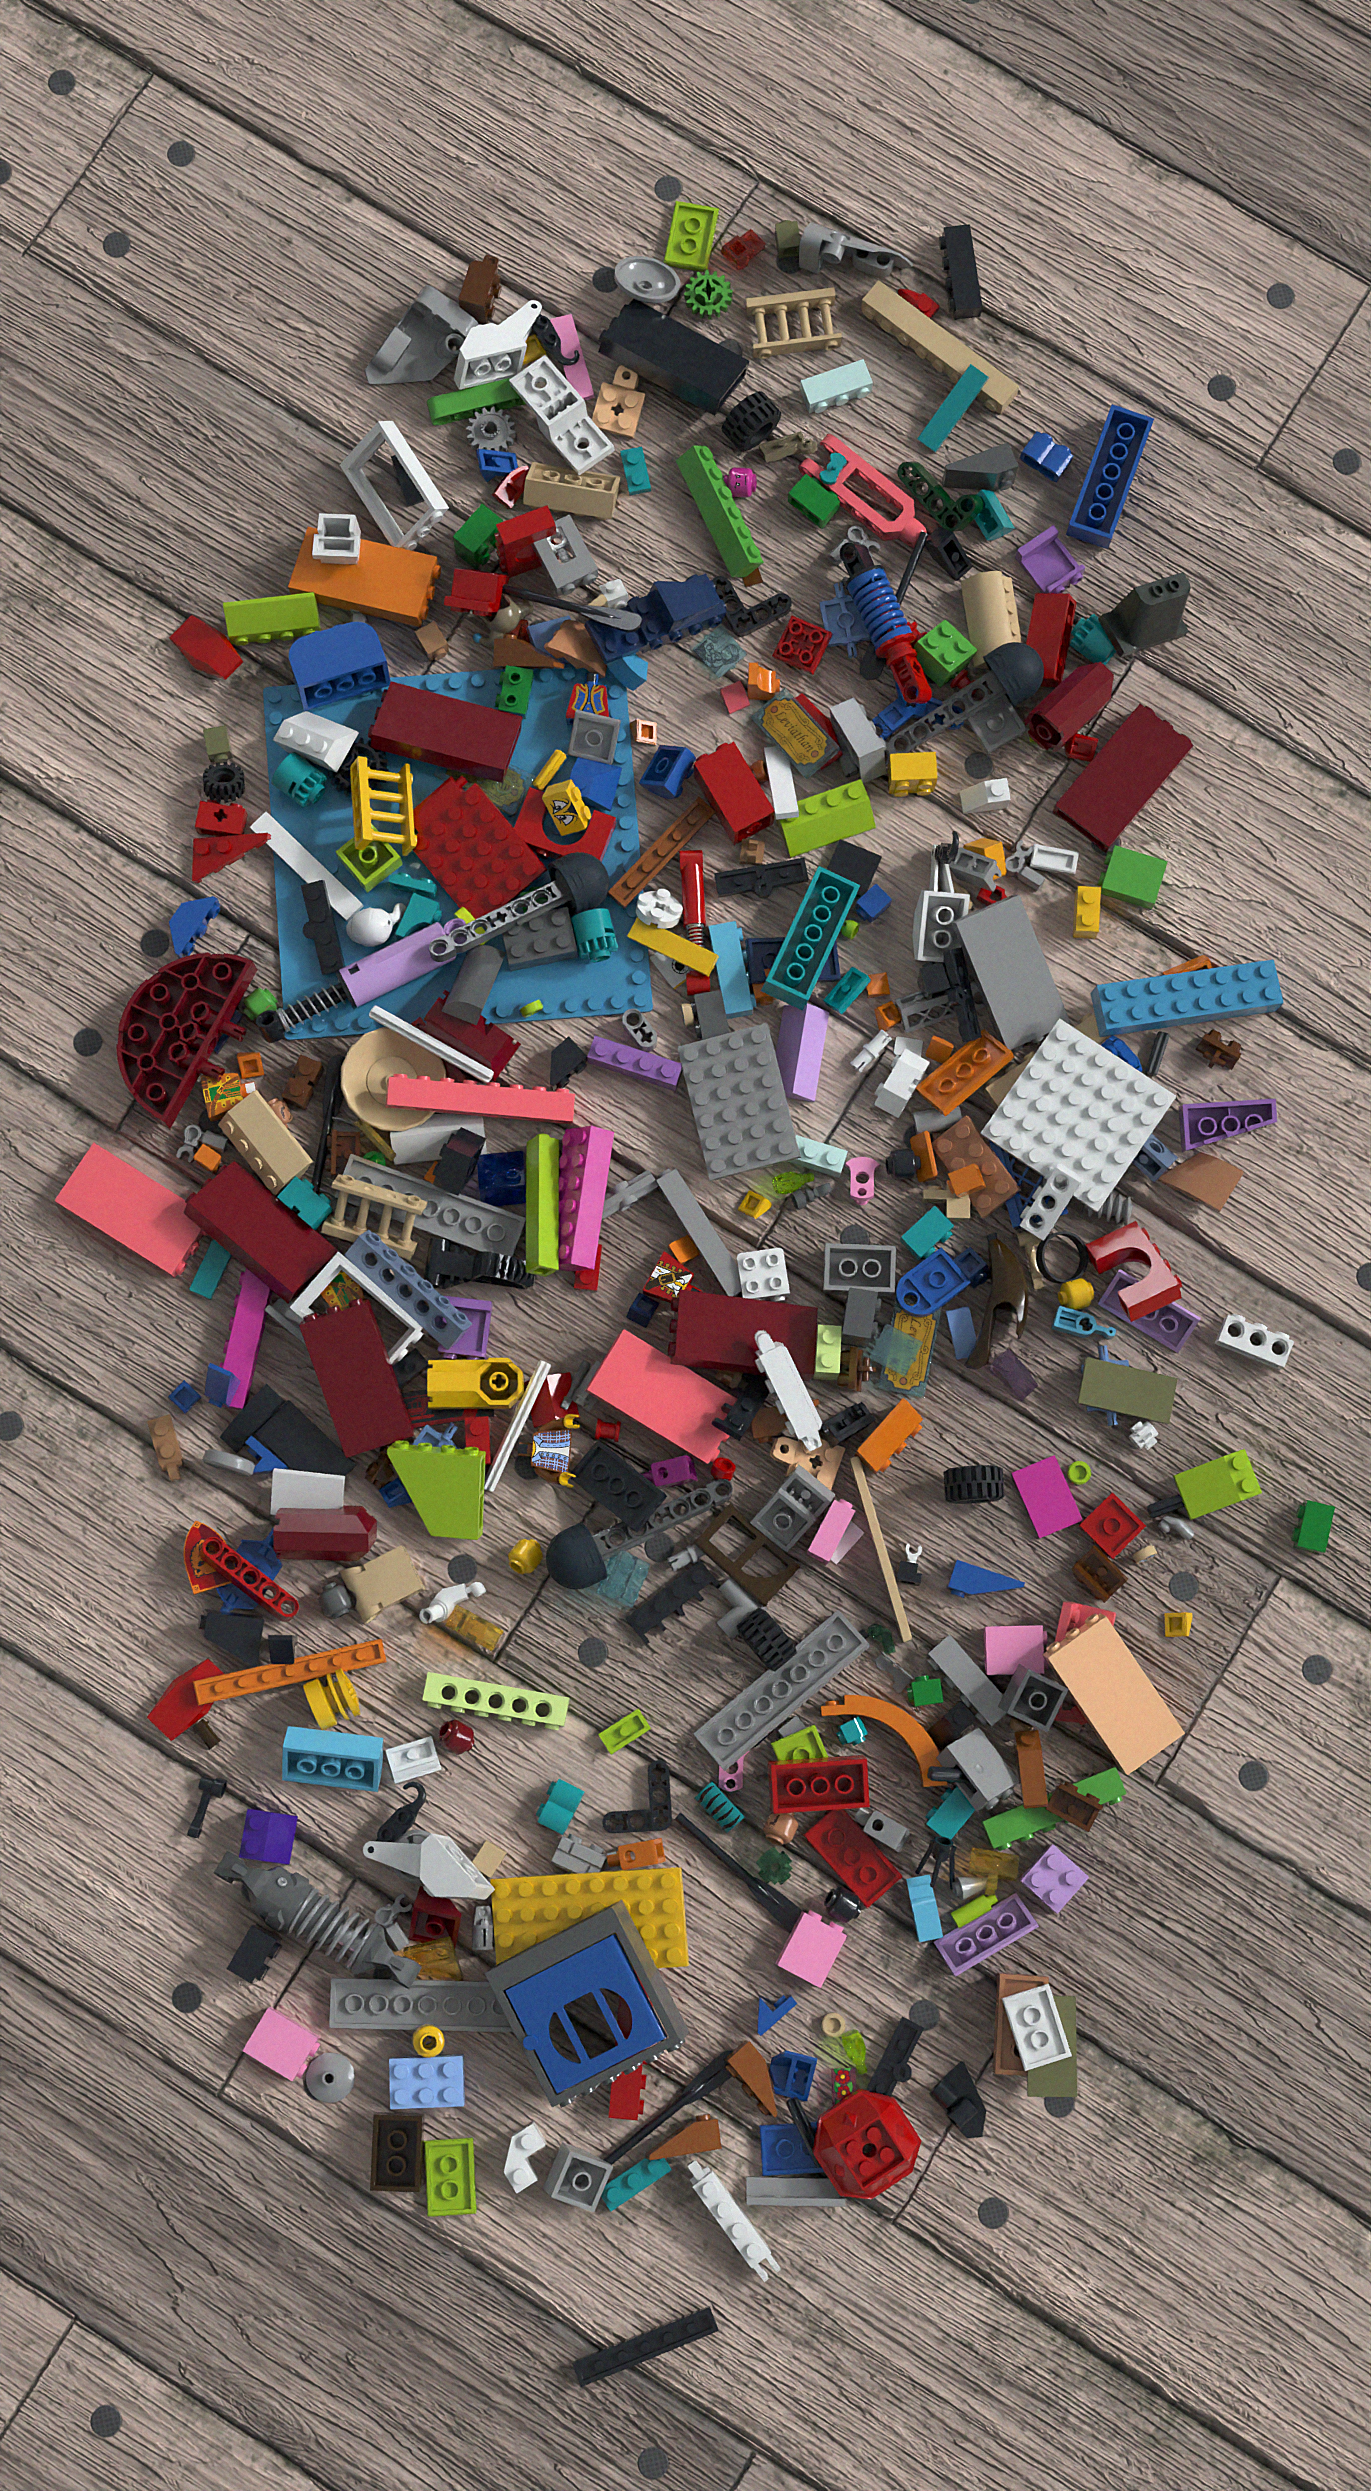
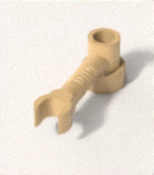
M1029 1231L1017 1233L1019 1246H1025L1034 1290L1042 1289L1044 1286L1041 1273L1037 1267L1034 1246L1039 1245L1042 1239Z

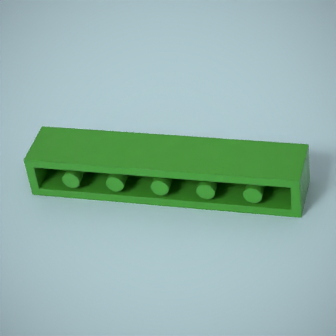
M693 445L676 460V463L731 577H746L764 563L760 556V551L751 537L749 528L743 521L741 511L736 506L730 489L726 486L722 472L717 467L711 450L708 446Z
M1111 1767L1072 1783L1078 1787V1793L1084 1796L1089 1793L1099 1798L1100 1805L1108 1802L1110 1806L1123 1801L1121 1796L1127 1794L1116 1767ZM1053 1792L1047 1794L1048 1801ZM1023 1804L980 1822L991 1848H998L999 1851H1002L1012 1846L1011 1841L1020 1838V1841L1023 1842L1033 1838V1832L1040 1829L1045 1833L1057 1828L1055 1823L1064 1819L1045 1810V1807L1024 1809Z

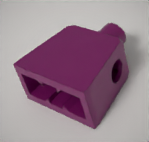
M687 1455L652 1463L650 1471L640 1473L659 1489L698 1481L694 1459ZM668 1470V1476L663 1478V1473Z

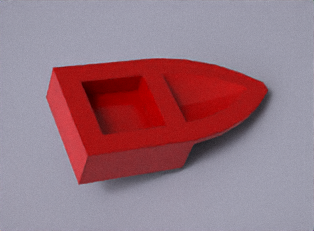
M898 289L899 296L931 319L939 311L940 306L925 293L919 294L909 289Z
M522 466L510 472L501 480L491 494L507 509H511L523 493L529 467Z

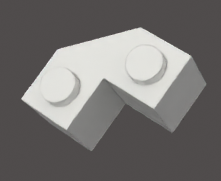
M907 1049L904 1050L901 1056L896 1055L890 1066L893 1068L885 1084L880 1083L875 1092L878 1098L874 1105L899 1118L930 1062Z
M534 2121L514 2133L511 2138L504 2173L516 2194L539 2178L527 2157L544 2147L547 2142Z

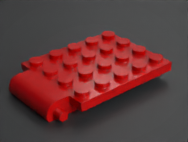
M463 775L457 780L450 776L413 809L414 830L416 829L419 833L417 834V845L412 850L458 907H464L476 920L513 901L548 869L477 783H474L469 789L464 791L462 787L468 783L467 779Z

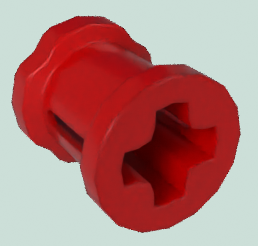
M598 1418L595 1439H613L614 1442L618 1443L621 1422H604Z

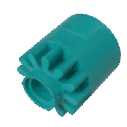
M1093 614L1087 620L1081 618L1071 631V635L1074 638L1071 640L1070 646L1093 664L1101 662L1106 665L1114 656L1116 650L1098 620L1099 617Z
M293 752L278 766L271 783L304 808L305 806L308 807L311 802L315 804L321 799L326 791L325 782L327 778L321 771L296 752Z
M600 908L584 911L570 919L580 959L587 960L590 958V961L593 963L609 959L612 954L611 952L617 951L618 945L608 909Z

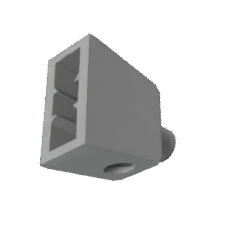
M860 1808L854 1818V1821L864 1826L863 1831L897 1853H900L911 1834L907 1828L877 1810H874L871 1814ZM877 1823L883 1824L882 1830L877 1831L875 1829Z

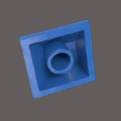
M578 757L569 780L572 779L575 787L579 788L584 805L611 811L622 767Z

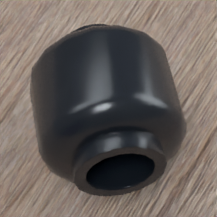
M912 1149L892 1150L889 1156H886V1172L894 1180L912 1179L915 1177L916 1171L921 1168L920 1157L915 1156Z
M844 1887L831 1889L825 1898L824 1906L826 1907L827 1914L842 1923H847L852 1918L856 1919L861 1912L859 1896Z

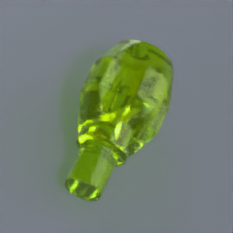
M789 1171L774 1177L772 1185L777 1194H788L804 1186V1183L813 1182L815 1179L812 1172L802 1175L801 1173Z
M849 2030L842 2034L844 2050L849 2059L856 2065L858 2074H864L868 2071L865 2064V2043L858 2030Z

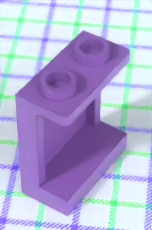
M1054 525L1017 549L1015 559L1041 593H1063L1068 585H1075L1080 582L1085 571L1084 565L1079 566L1059 540V531Z
M445 1296L451 1305L467 1316L472 1325L458 1343L449 1350L440 1344L438 1354L443 1355L442 1358L447 1360H456L457 1357H464L466 1360H486L493 1307L492 1301Z

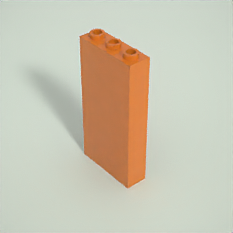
M307 527L288 585L291 595L314 592L316 602L345 610L352 609L360 611L362 614L421 627L422 621L426 620L429 607L427 605L429 599L432 600L435 594V580L439 579L442 567L439 565L436 556L361 539L359 561L357 564L321 563L320 559H313L312 556L314 534L319 533L317 528Z

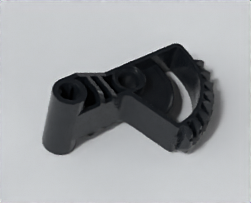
M430 1238L423 1279L429 1281L433 1288L447 1289L469 1281L527 1289L533 1286L536 1275L526 1272V1261L486 1251L477 1255H469L467 1251L461 1250L459 1246H455L448 1240Z

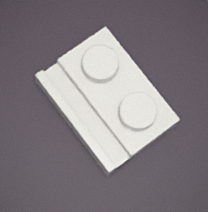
M432 1736L386 1750L395 1784L442 1770Z

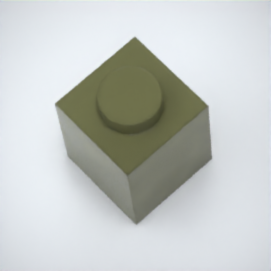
M784 220L775 224L778 257L799 256L801 239L798 222Z
M225 725L203 729L210 762L224 763L228 759L233 758L229 733Z

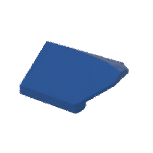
M787 2050L772 2057L769 2073L774 2085L775 2094L790 2098L797 2097L799 2100L807 2102L818 2058Z

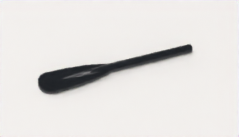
M920 531L895 594L900 606L929 535L923 531ZM870 642L859 667L860 674L867 680L877 679L881 675L886 662V657L878 658L872 642Z
M503 585L502 587L503 594L578 613L591 621L620 631L634 632L642 625V619L636 613L602 606L580 605L508 585Z
M343 1055L333 1056L328 1062L323 1093L324 1122L311 1184L315 1186L312 1190L317 1195L319 1194L327 1154V1135L331 1134L334 1122L332 1117L336 1118L344 1098L341 1090V1066L345 1059Z
M680 1812L674 1820L741 1878L767 1911L791 1932L802 1910L772 1886L748 1873Z
M727 2050L717 2056L687 2085L678 2099L603 2160L611 2165L614 2164L682 2107L704 2097L730 2079L732 2076L725 2069L727 2063L724 2059L733 2051Z

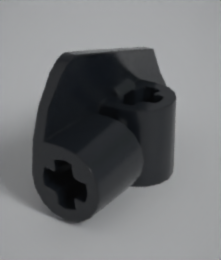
M960 2061L930 2090L929 2094L943 2108L948 2119L966 2138L983 2137L987 2110L965 2063Z

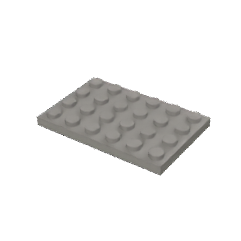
M768 1023L678 1046L710 1181L801 1158Z

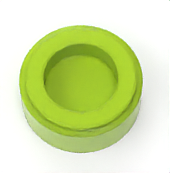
M536 1000L522 1007L519 1011L522 1017L527 1018L541 1011L543 1005L540 1000Z
M1076 1461L1068 1467L1067 1477L1071 1483L1083 1485L1090 1479L1091 1469L1087 1463Z

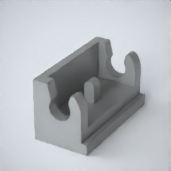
M963 848L958 849L955 861H951L949 864L950 870L957 879L992 892L996 888L993 876L1001 877V871L996 865V860Z

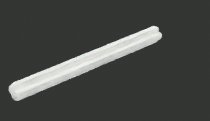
M374 1006L369 1013L371 1019L485 1083L490 1082L494 1072L382 1008Z
M540 1360L535 1368L485 1477V1490L494 1491L549 1372L551 1365L547 1362Z

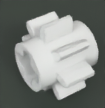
M1138 1421L1130 1428L1132 1434L1129 1436V1439L1139 1450L1143 1447L1148 1450L1157 1443L1155 1437L1158 1435V1432L1148 1421L1144 1424Z

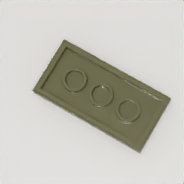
M1086 1357L1076 1404L1168 1425L1170 1423L1178 1378Z
M1053 1996L1072 2056L1027 2070L1028 2097H1077L1076 1996Z

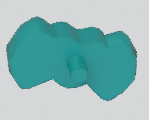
M831 453L829 456L830 463L827 464L826 470L819 473L820 480L824 484H835L839 473L847 464L845 457L840 453Z

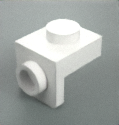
M621 579L609 581L599 586L601 594L607 598L608 608L621 609L626 607L629 596Z

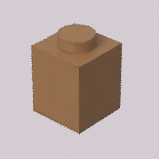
M435 621L415 631L416 640L429 662L434 659L440 660L449 652L448 643Z

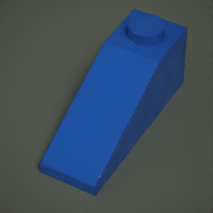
M210 1363L207 1370L204 1393L209 1398L208 1403L222 1408V1405L229 1407L241 1381L232 1372Z
M956 1560L946 1588L951 1590L950 1594L964 1598L965 1595L971 1596L1021 1589L1024 1587L1025 1582Z

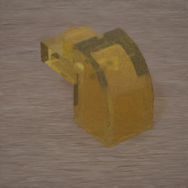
M459 1605L455 1606L445 1624L450 1629L492 1652L504 1630Z

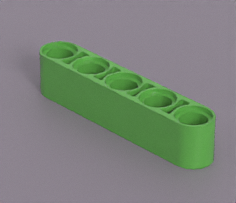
M511 378L434 396L426 402L433 425H444L475 417V412L481 415L483 414V408L490 412L491 408L494 407L495 412L501 409L505 410L525 405L526 403L511 387L509 383Z

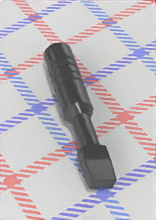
M582 1361L571 1382V1388L560 1405L563 1409L567 1410L570 1406L576 1389L580 1387L591 1366L589 1362Z

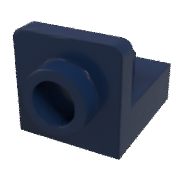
M971 1246L953 1259L954 1263L970 1280V1286L973 1289L984 1284L990 1277L987 1263Z

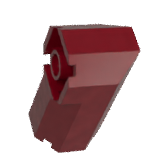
M1101 662L1077 667L1028 714L1024 723L1025 726L1029 723V737L1042 749L1054 748L1053 752H1058L1086 724H1089L1111 699L1114 674Z
M444 990L443 994L446 997L444 999L439 997L423 1019L427 1023L425 1026L420 1024L418 1028L492 1070L494 1074L491 1080L495 1082L522 1044L517 1041L514 1045L512 1043L514 1039L490 1022L489 1025H486L485 1023L488 1020L480 1015L477 1025L442 1012L449 992Z
M343 1505L340 1509L279 1508L275 1519H280L278 1525H274L273 1530L274 1551L278 1553L276 1555L277 1559L358 1561L370 1551L377 1539V1520L370 1516L363 1506Z

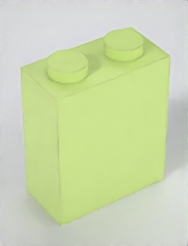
M818 1325L813 1379L837 1380L840 1373L842 1326Z

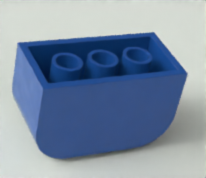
M363 622L338 624L323 631L312 632L297 639L289 650V661L293 679L304 711L389 686L391 682L387 660L378 635L373 627Z

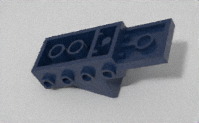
M705 573L700 576L697 574L692 575L684 582L656 581L646 596L631 598L627 602L626 607L619 610L640 615L642 625L637 631L628 633L591 620L586 621L584 626L604 664L639 651L643 654L650 650H657L666 644L678 642L687 636H693L703 630L715 628L722 623L727 611L724 601L716 593L715 584Z

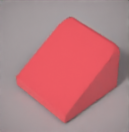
M741 681L720 690L721 698L729 714L750 706Z

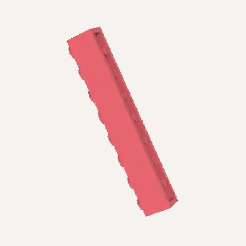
M393 1074V1077H389L387 1080L385 1108L571 1124L573 1122L575 1094L569 1093L568 1089H555V1092L546 1091L545 1087L535 1086L532 1087V1090L523 1089V1085L511 1084L507 1088L500 1087V1083L488 1082L485 1086L477 1085V1081L463 1080V1083H454V1079L440 1078V1081H431V1077L417 1076L416 1079L407 1078L406 1074Z

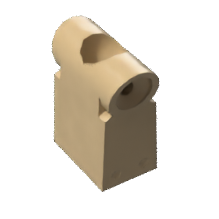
M402 1545L362 1566L339 1571L346 1588L356 1595V1609L364 1625L375 1619L385 1609L426 1590L406 1547Z

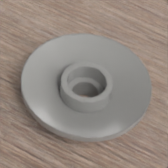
M325 2053L316 2057L309 2065L306 2073V2083L310 2093L318 2100L327 2103L337 2102L345 2098L352 2090L355 2082L352 2064L347 2058L338 2053ZM327 2074L334 2076L332 2083L326 2082L325 2076Z

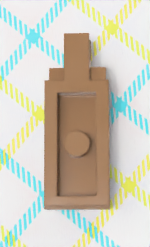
M171 1415L147 1421L159 1466L162 1471H168L170 1481L180 1480L181 1475L178 1467L183 1466V1456Z

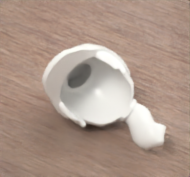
M398 903L395 905L392 913L371 907L363 909L349 920L346 925L347 934L352 941L366 947L383 944L389 938L393 925L401 922L407 907L402 903Z

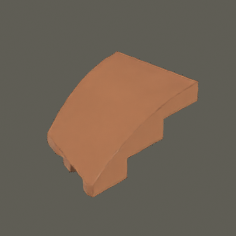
M569 619L564 620L559 630H556L553 634L552 640L545 643L544 649L556 659L564 657L576 669L585 668L590 673L598 674L599 679L604 678L607 664H604L584 626L585 624Z
M1200 1152L1163 1174L1158 1181L1220 1212L1244 1171L1219 1158Z

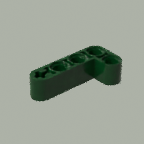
M903 462L899 465L897 470L899 479L943 529L951 532L962 531L983 509L981 497L975 494L962 495L955 502L919 462ZM924 483L928 485V492L926 494L922 489ZM939 499H941V501L943 502V507L941 510H939L937 507V502ZM969 499L973 503L971 510L967 508V501ZM954 515L956 516L958 521L955 527L952 525L951 521Z

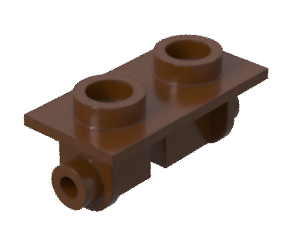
M393 1443L382 1446L379 1450V1457L366 1470L367 1475L365 1479L373 1482L380 1489L383 1485L386 1486L394 1473L387 1468L389 1464L393 1466L387 1454V1449Z

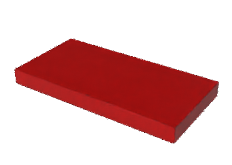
M845 1809L830 1810L803 1834L806 1840L846 1886L859 1896L860 1902L866 1909L903 1877Z

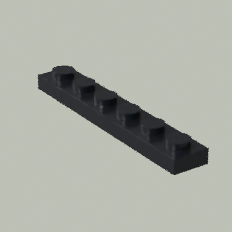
M708 2306L572 2362L580 2387H583L718 2332L719 2329L711 2307Z

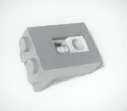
M570 514L554 521L557 534L531 544L550 581V589L554 596L568 595L575 591L576 587L589 585L598 577V568ZM558 538L562 540V543L554 545L551 541ZM566 549H569L574 559L570 560L571 558L569 557V554L567 553L568 551H566ZM555 554L559 555V559H561V562L564 564H559Z

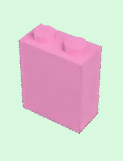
M840 1499L839 1502L833 1501L806 1553L807 1555L826 1565L829 1563L855 1513V1510L851 1509L853 1506L851 1503Z
M1043 1625L991 1626L983 1628L986 1676L1014 1675L1018 1664L1039 1674H1045L1044 1669H1048V1663L1042 1654H1044L1043 1645H1047V1631H1043Z
M809 1910L808 1914L802 1911L775 1964L821 1988L847 1935L842 1933L844 1928L831 1921L827 1925L821 1921V1915Z
M268 2007L242 2051L290 2081H294L296 2077L301 2078L308 2066L304 2063L308 2056L314 2057L321 2044L317 2041L320 2036L273 2007Z

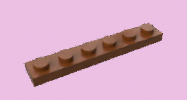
M698 797L607 892V895L621 908L625 909L711 819L716 811Z

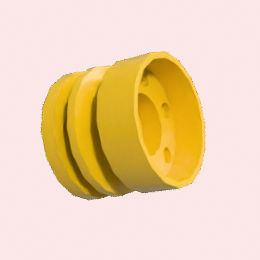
M341 1668L335 1670L337 1682H335L330 1673L326 1674L328 1682L326 1687L323 1686L318 1678L303 1684L307 1700L321 1730H327L338 1725L336 1713L340 1712L346 1721L350 1720L348 1708H350L355 1717L361 1715L359 1699L355 1688Z

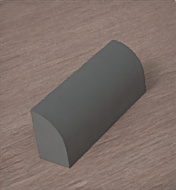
M478 945L469 949L442 1012L477 1025L506 952L488 945Z

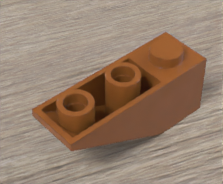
M745 2040L724 2059L727 2063L725 2069L734 2079L738 2077L743 2083L741 2085L742 2090L749 2097H755L759 2102L756 2106L764 2116L769 2114L770 2117L775 2118L777 2110L766 2061L753 2044Z

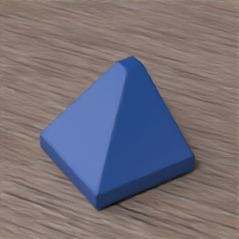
M399 1478L378 1490L389 1508L412 1502Z

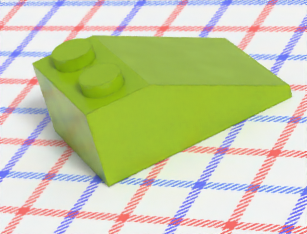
M1245 1449L1173 1476L1190 1520L1262 1493Z

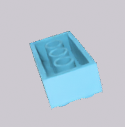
M288 1726L283 1744L282 1780L378 1792L382 1774L383 1738Z

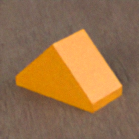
M980 838L964 844V849L996 860V865L1001 871V877L1006 875L1007 870L1002 842ZM996 875L993 876V880L1000 878Z

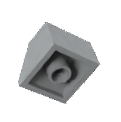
M562 2142L543 2189L554 2199L594 2212L613 2165L581 2148Z

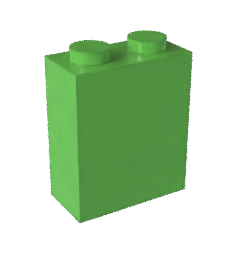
M1115 845L1112 852H1107L1104 864L1108 865L1106 873L1101 872L1097 885L1101 886L1102 895L1152 910L1168 861Z

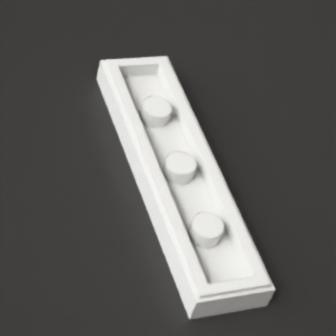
M780 746L764 748V755L776 820L799 817L789 756Z

